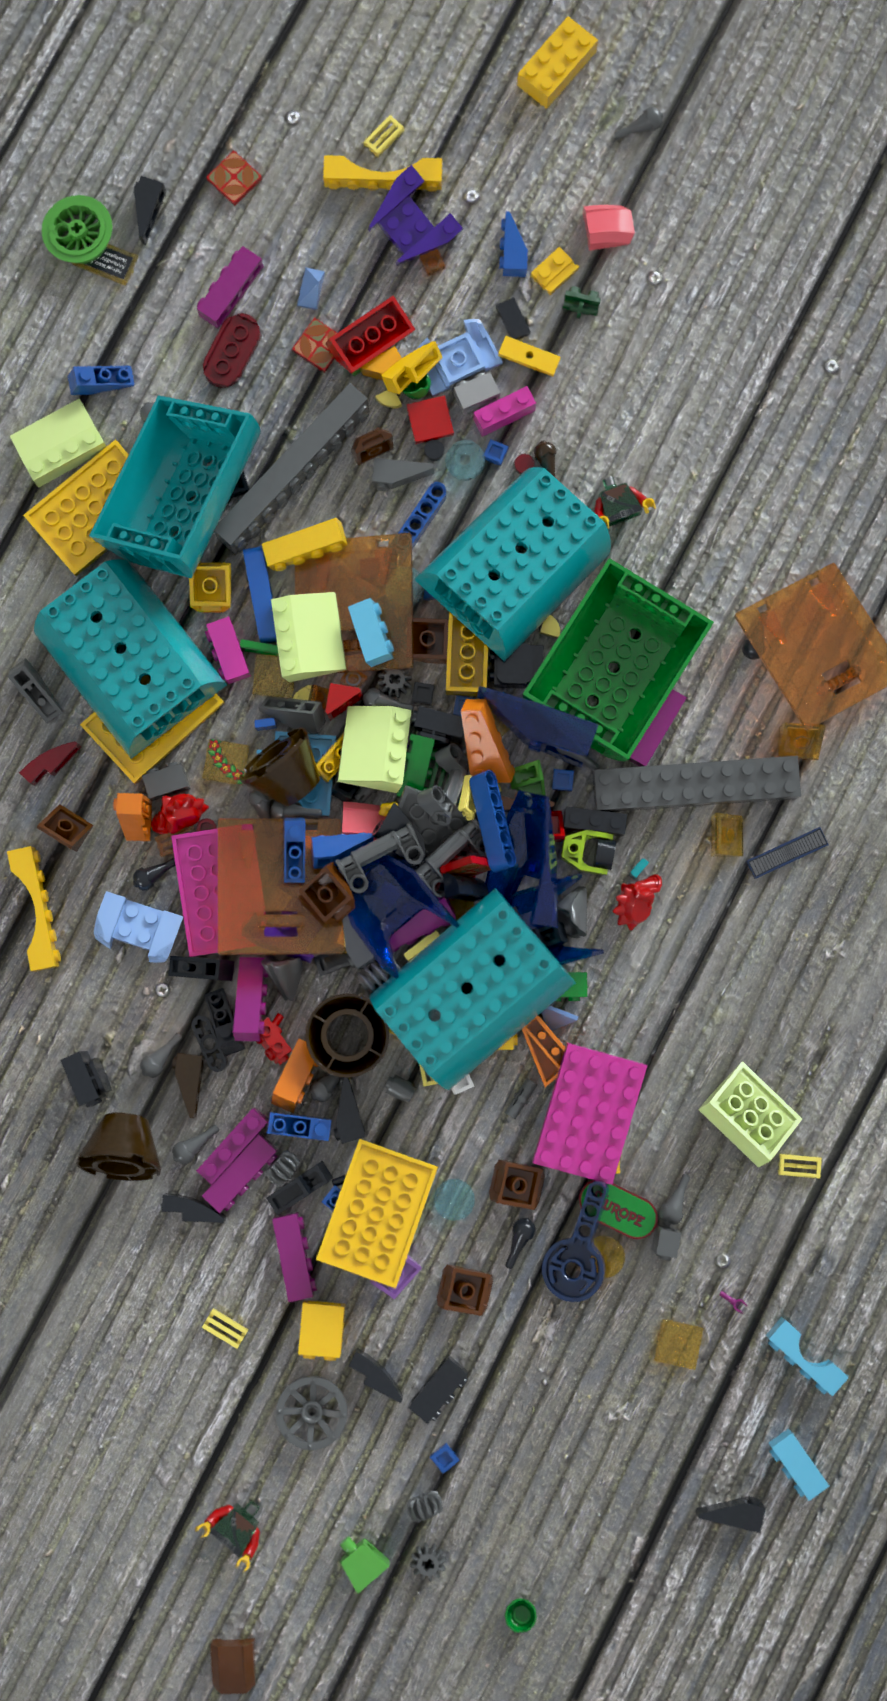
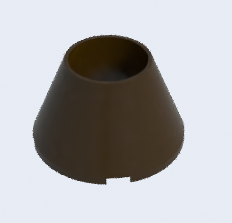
M305 728L294 729L287 733L289 737L280 741L278 738L268 745L244 768L246 773L244 776L241 774L239 780L283 806H290L305 797L320 781L309 736Z
M344 993L327 998L314 1009L306 1026L305 1037L309 1054L321 1069L331 1075L348 1078L363 1075L378 1065L388 1048L389 1027L376 1012L370 999L357 994ZM349 1014L357 1016L367 1027V1044L356 1055L339 1053L330 1041V1029L333 1023L341 1016Z
M114 1112L105 1114L76 1161L77 1166L81 1170L92 1175H96V1172L107 1174L106 1178L113 1180L144 1181L153 1179L154 1174L159 1176L161 1173V1166L149 1121L142 1116L131 1113Z

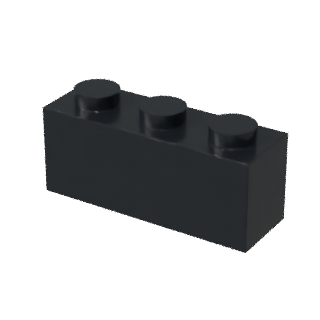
M566 807L563 820L564 830L580 832L591 830L623 837L626 830L627 814Z
M448 1354L409 1402L408 1408L427 1424L431 1420L435 1421L441 1414L440 1408L444 1403L448 1405L454 1398L453 1392L457 1387L461 1389L467 1382L468 1370Z

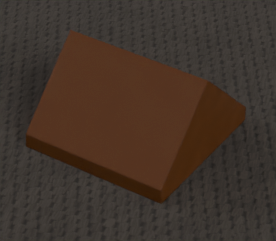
M59 804L37 825V828L77 852L93 828V825Z

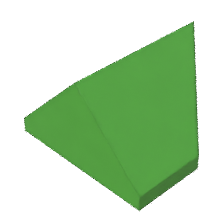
M540 760L515 767V773L511 781L512 790L515 789L524 794L546 800Z

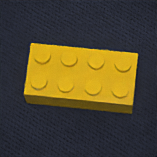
M567 16L519 71L517 86L548 109L597 51L598 39Z
M449 612L446 695L486 696L488 646Z

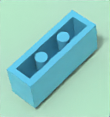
M371 598L348 606L365 662L370 667L394 659L392 655L394 647L391 640L387 639L386 633H388L385 622L381 621L380 615L382 610L379 603H375Z
M789 1428L769 1442L772 1448L769 1451L776 1462L780 1460L783 1463L782 1471L788 1479H794L796 1482L794 1488L801 1497L805 1495L810 1501L829 1487Z

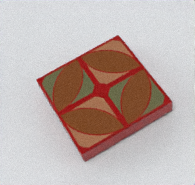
M234 150L206 177L207 181L234 206L262 180V176Z
M314 317L292 348V352L325 373L335 359L325 343L337 332Z
M473 855L440 867L441 874L447 873L468 877L491 870L487 858Z

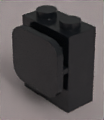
M522 643L505 661L491 650L490 662H494V670H490V682H494V688L526 689L543 663L544 645Z
M419 706L418 711H414L412 726L415 728V735L435 739V746L439 747L449 745L450 741L462 744L464 730L461 716Z
M79 1051L60 1060L79 1106L86 1105L88 1108L102 1103L101 1098L106 1097L105 1093L112 1091L111 1084L100 1059H91L88 1051Z

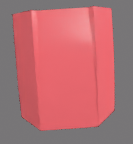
M618 205L584 206L583 219L586 225L589 251L630 244L635 234L631 210Z
M343 802L342 834L373 833L376 825L385 819V816H381L378 813L380 805Z

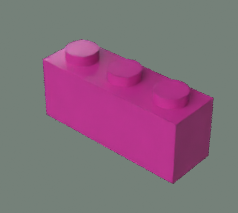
M528 386L475 411L473 420L481 436L484 437L534 412L536 402Z
M230 617L206 624L208 631H205L208 642H212L215 649L211 651L215 662H220L221 668L218 671L222 679H226L227 683L231 684L251 677Z

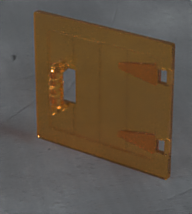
M411 533L346 538L348 545L342 547V550L337 552L329 551L320 558H309L303 564L295 565V595L336 593L341 631L355 630L348 606L371 598L375 603H379L382 614L380 618L387 626L388 633H386V636L393 644L394 651L392 655L394 659L370 667L365 662L363 654L345 655L347 670L336 673L413 668ZM389 540L388 546L378 547L377 541ZM358 639L343 640L344 652L362 651Z
M835 563L825 566L734 615L805 730L815 727L887 688V643ZM817 577L819 583L812 587L809 581ZM766 604L768 610L760 614L757 608ZM848 661L850 667L846 671L827 681L822 676V673ZM857 678L860 680V683L836 696L833 693L834 690Z
M218 819L219 955L343 954V920L337 923H324L299 892L321 870L313 869L311 837L341 834L340 819H305V825H318L317 830H305V883H284L283 819ZM241 824H254V830H242ZM297 911V915H264V912ZM266 927H297L298 937H264V929Z

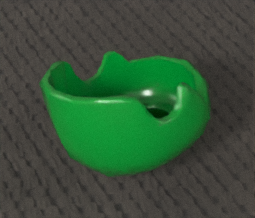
M426 374L418 383L411 382L402 391L403 394L410 399L418 400L423 398L431 387L429 375Z
M522 1598L512 1600L507 1605L504 1614L507 1626L515 1633L528 1632L533 1628L537 1619L535 1606L529 1600Z

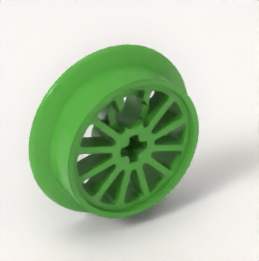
M74 195L61 199L48 210L42 223V238L46 248L58 259L70 263L82 264L97 259L107 248L112 235V219L106 207L98 200L85 195ZM80 214L79 220H75L73 216ZM85 214L90 215L84 222ZM71 218L72 221L69 224L65 222V220ZM64 232H68L67 236L60 237Z

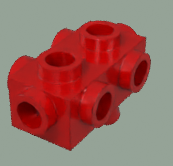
M277 1013L272 1022L269 1018L262 1021L265 1023L264 1034H260V1042L256 1041V1043L264 1047L265 1055L270 1061L273 1060L275 1064L282 1065L289 1060L292 1049L282 1037V1030L279 1027L284 1016Z

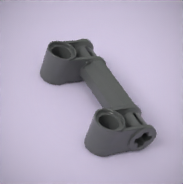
M455 743L449 744L435 752L436 762L449 774L444 790L435 785L417 795L420 807L441 825L450 823L452 819L451 813L455 811L462 792L464 776L468 775L469 770L467 755Z
M475 818L474 820H469L464 827L458 828L430 854L417 870L411 871L413 876L430 894L437 897L445 896L444 879L439 872L440 867L447 864L467 845L473 852L487 856L485 847L482 850L479 849L480 843L483 841L479 822ZM440 882V888L435 891L436 883Z
M407 823L406 827L396 832L391 831L377 840L352 851L351 855L341 860H335L352 891L362 893L368 887V880L362 870L363 866L398 848L405 860L411 864L420 863L423 860L424 853L411 824ZM411 849H417L418 855L414 859L408 857ZM358 877L362 878V885L354 887L352 884L353 880Z

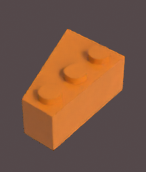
M117 793V798H114L113 809L116 811L126 841H150L152 801L143 794Z
M538 1015L521 1030L543 1085L547 1087L557 1078L566 1047Z
M298 1038L272 1094L271 1104L293 1114L298 1103L301 1104L303 1101L305 1086L310 1085L314 1074H312L314 1066L318 1067L309 1054L306 1041Z

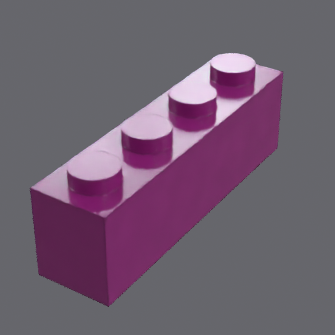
M244 246L239 251L236 250L231 257L229 265L224 266L221 270L218 280L210 285L208 294L205 298L202 297L197 304L199 316L219 329L263 269L262 258Z
M672 689L628 759L630 762L639 767L647 766L687 697Z
M434 896L372 927L371 935L383 955L386 953L391 954L404 944L410 945L422 935L428 936L432 934L436 928L442 925L446 927L452 924L454 919H456V913L448 898H445V896Z
M240 957L233 1027L235 1041L260 1042V1034H264L265 1023L262 1022V1015H266V1003H263V997L267 996L268 985L265 984V978L269 977L261 964L264 958Z
M252 1108L196 1171L212 1185L268 1124L269 1119L257 1108Z
M261 1133L258 1134L202 1197L219 1213L223 1210L227 1212L235 1204L233 1199L238 1194L242 1196L249 1189L247 1184L250 1180L256 1181L263 1173L261 1168L266 1163L270 1166L278 1157L275 1154L278 1149Z
M299 1212L274 1217L272 1221L288 1302L312 1298L314 1291H317L315 1278L311 1279L310 1271L313 1270L311 1258H307L306 1250L309 1249L307 1237H303L302 1229H305L303 1216L299 1217Z

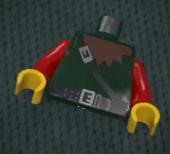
M612 476L602 481L605 490L600 492L599 498L595 501L593 512L605 522L609 529L611 526L640 516L643 510L642 507L644 512L648 514V508L653 507L656 509L654 499L647 498L634 487L628 486L627 483L616 485Z
M250 1501L245 1508L238 1503L234 1506L226 1505L217 1508L205 1519V1524L196 1526L195 1532L201 1527L204 1528L205 1532L200 1538L206 1537L210 1532L240 1558L236 1563V1568L240 1562L245 1563L246 1568L243 1572H246L250 1566L249 1560L252 1559L259 1545L260 1530L257 1527L259 1521L254 1516L260 1508L253 1501Z

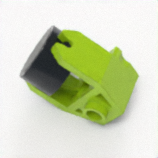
M591 830L565 836L560 859L579 872L606 876L608 870L612 869L616 841L613 840V834ZM596 838L598 840L593 867H590L582 860L584 845L587 840ZM570 846H575L576 852H572Z

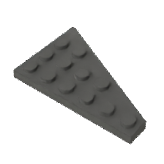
M405 785L397 806L424 837L425 855H429L458 828L461 829L469 821H467L466 816L462 815V811L458 810L459 804L457 803L455 811L451 813L452 819L447 825L438 824L418 804L417 795L422 791ZM475 813V819L478 821L477 813ZM507 821L513 843L519 825ZM483 841L480 843L479 848L484 847ZM467 845V846H466L465 848H463L461 851H466V850H471V849H470V847ZM392 851L378 860L383 861V859L401 856Z

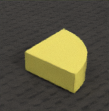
M388 390L375 396L381 405L393 409L402 407L397 394Z
M550 615L543 622L540 634L558 639L560 627L557 620Z
M308 685L301 688L295 693L293 699L312 701V693L316 691V685Z

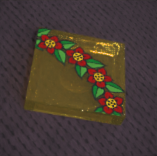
M209 739L202 779L243 786L239 776L241 774L244 776L245 774L244 768L247 765L250 746Z

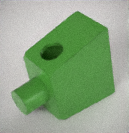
M347 1536L339 1544L346 1552L341 1558V1565L357 1593H360L389 1567L390 1560L365 1538L355 1544L350 1536Z

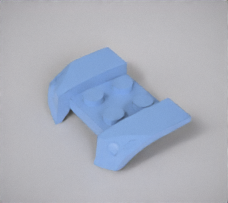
M479 319L464 320L466 333L438 346L443 358L427 373L431 379L429 392L432 397L450 389V385L482 370L486 372L503 364L491 338ZM428 337L416 349L430 343Z
M106 891L96 917L94 936L97 941L111 949L113 939L149 950V962L162 963L167 960L183 916L151 908Z

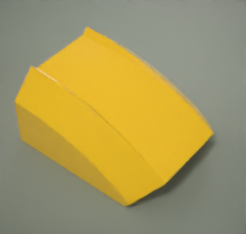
M199 562L192 578H189L190 607L198 612L224 613L231 608V563Z

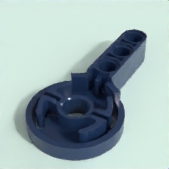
M595 1181L589 1185L573 1236L555 1243L547 1251L543 1259L542 1275L544 1282L556 1297L564 1301H584L593 1296L604 1281V1259L594 1244V1237L609 1193V1187L603 1181ZM595 1185H600L603 1188L602 1196L595 1195L593 1191ZM588 1205L596 1207L597 1214L595 1216L588 1214ZM582 1225H587L590 1228L589 1236L582 1234ZM574 1262L579 1265L581 1270L579 1277L572 1278L567 1275L566 1265L568 1263Z

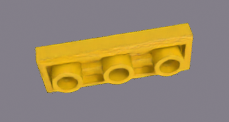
M505 336L498 353L499 357L554 377L561 359L558 355Z
M344 732L316 763L319 776L325 782H329L339 770L341 756L338 752L342 750Z

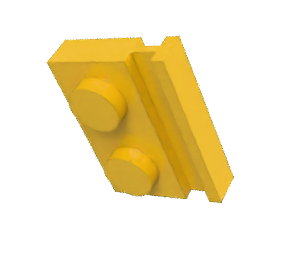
M558 247L531 272L530 276L551 295L578 271L579 266Z

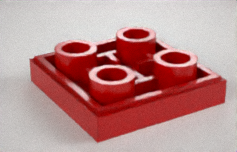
M445 395L406 404L415 444L454 435Z

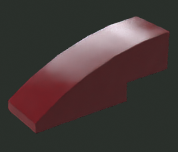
M73 741L52 748L28 763L19 774L30 784L36 786L48 772L56 776L82 746Z

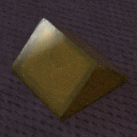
M784 722L779 727L778 757L798 756V759L819 760L825 725Z
M715 813L711 816V857H743V816Z

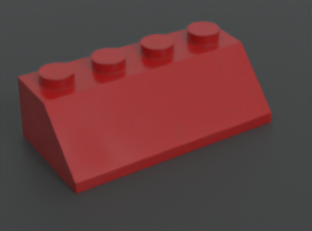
M393 295L329 338L325 345L335 360L352 374L416 329Z

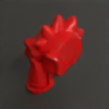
M178 794L172 797L165 795L161 799V810L151 821V828L159 834H168V832L175 834L183 828L196 824L209 806L204 803V799H197L191 794Z
M651 875L646 879L635 882V884H621V894L616 896L617 906L612 910L614 914L619 915L618 925L627 924L629 930H633L638 924L644 922L649 917L655 898L653 893L660 892L662 887V879L659 875Z

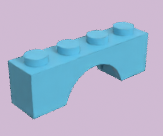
M783 1317L766 1334L770 1339L768 1344L776 1351L781 1349L786 1354L783 1358L792 1366L796 1363L802 1368L799 1372L806 1379L810 1380L812 1377L817 1382L815 1387L824 1395L828 1392L833 1397L849 1378L829 1359L820 1363H812L805 1360L799 1350L801 1333Z

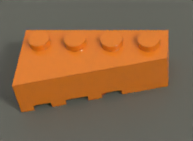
M466 699L461 709L470 775L475 776L484 771L491 770L495 774L498 783H511L515 768L511 765L508 751L504 748L501 741V734L497 731L487 700Z

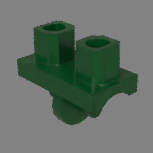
M571 286L569 291L566 290L563 309L577 312V319H580L581 313L597 316L601 301L599 292L591 290L588 292V295L581 294V289L575 286Z

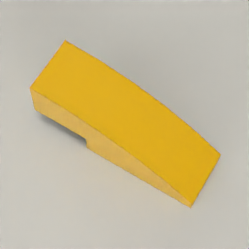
M432 341L414 350L385 371L381 377L387 390L399 395L411 382L418 383L443 358L437 343Z

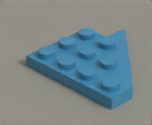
M276 731L275 740L278 738L280 741L289 737L288 732ZM308 734L316 763L335 743L336 736ZM320 777L316 787L298 801L301 806L321 809L322 816L330 817L333 777L329 782H325Z

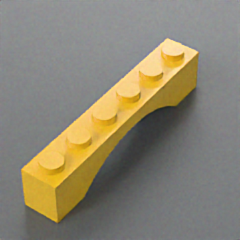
M324 155V187L330 189L344 187L351 190L358 188H367L369 190L383 188L390 190L396 178L408 167L389 172L371 171L352 163L345 156ZM422 158L412 165L424 179V183L418 189L429 192L442 190V158Z
M32 846L7 851L10 870L27 887L35 907V932L27 950L30 970L37 972L59 967L58 962L61 961L59 950L55 948L54 942L57 941L55 930L51 928L50 922L53 921L51 910L47 908L46 902H49L47 890L43 888L42 882H45L43 870L39 868L38 862H41L40 853Z

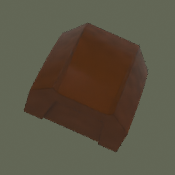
M377 427L355 438L351 453L357 465L360 466L373 458L393 450V436L389 431Z
M333 862L321 869L318 875L299 890L326 924L340 922L355 908L352 892Z
M499 1159L494 1166L489 1190L490 1200L499 1204L535 1210L540 1202L545 1178L544 1169Z
M447 1264L442 1270V1278L438 1294L436 1295L437 1305L445 1310L482 1316L487 1309L493 1285L492 1275Z
M255 1638L212 1640V1682L220 1694H246L255 1685Z

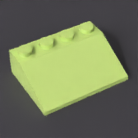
M80 398L10 436L26 469L38 488L91 460L107 447Z
M335 592L288 595L271 599L281 675L285 680L290 683L347 670Z
M348 706L337 782L397 793L403 785L412 710L394 706Z
M743 1062L731 1072L698 1109L758 1168L772 1160L802 1120L794 1110Z

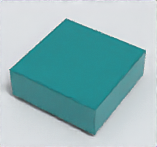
M642 858L630 871L629 876L636 879L649 862Z

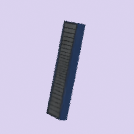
M818 827L747 860L746 863L753 878L756 879L829 844L821 828Z

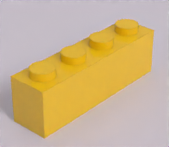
M333 518L262 543V548L267 566L273 571H283L287 568L286 566L303 564L306 559L320 558L329 551H340L343 549L342 547L348 544L342 523L337 518Z

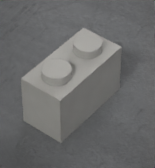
M491 372L487 374L480 373L473 380L468 382L466 380L461 381L454 387V396L463 415L500 399V392Z

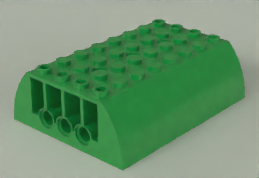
M609 558L522 694L523 699L535 713L541 715L550 723L554 722L564 732L573 734L579 741L603 756L617 761H627L714 622ZM631 630H638L640 638L632 639L629 632ZM616 663L620 669L617 673H612L608 665ZM591 696L596 697L598 705L590 706L587 703V699Z

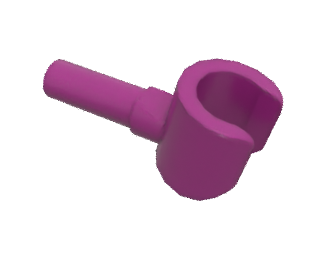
M720 1292L719 1295L729 1301L739 1314H744L738 1309L740 1304L748 1307L743 1300H736L725 1292Z

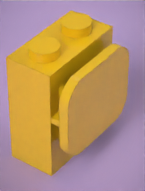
M303 1301L298 1355H303V1358L315 1359V1356H322L324 1360L335 1361L336 1358L341 1357L346 1303Z

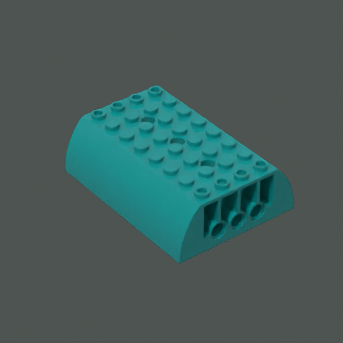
M158 395L89 537L130 563L192 578L261 434V429L251 413Z
M532 467L526 469L415 578V581L505 661L609 556L611 539L605 522L545 468ZM542 520L546 523L548 522L551 527L544 526ZM523 546L526 553H518L515 547ZM496 573L499 579L493 581L488 577V574Z
M115 559L105 561L44 607L35 620L34 632L37 638L130 759L227 686L226 682L144 578L127 560ZM95 614H102L100 622L94 623L92 621ZM120 644H125L127 647L126 651L118 654L116 652L117 647ZM149 675L151 677L150 683L142 685L140 682L141 678Z
M495 888L372 992L369 998L376 1012L426 1073L441 1087L450 1090L568 991L576 982L498 889ZM499 954L503 955L506 959L502 967H497L494 964V958ZM465 982H470L473 985V991L470 994H464L462 991V985ZM434 1009H437L441 1014L437 1022L432 1021L429 1017L430 1012Z

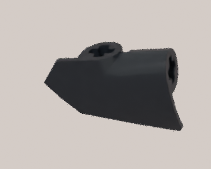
M393 803L384 821L381 820L376 825L372 836L378 839L391 831L396 832L406 827L407 823H410L423 850L424 857L422 861L426 859L424 837L396 803ZM399 848L393 851L404 858ZM411 849L408 853L410 859H414L418 855L417 849Z

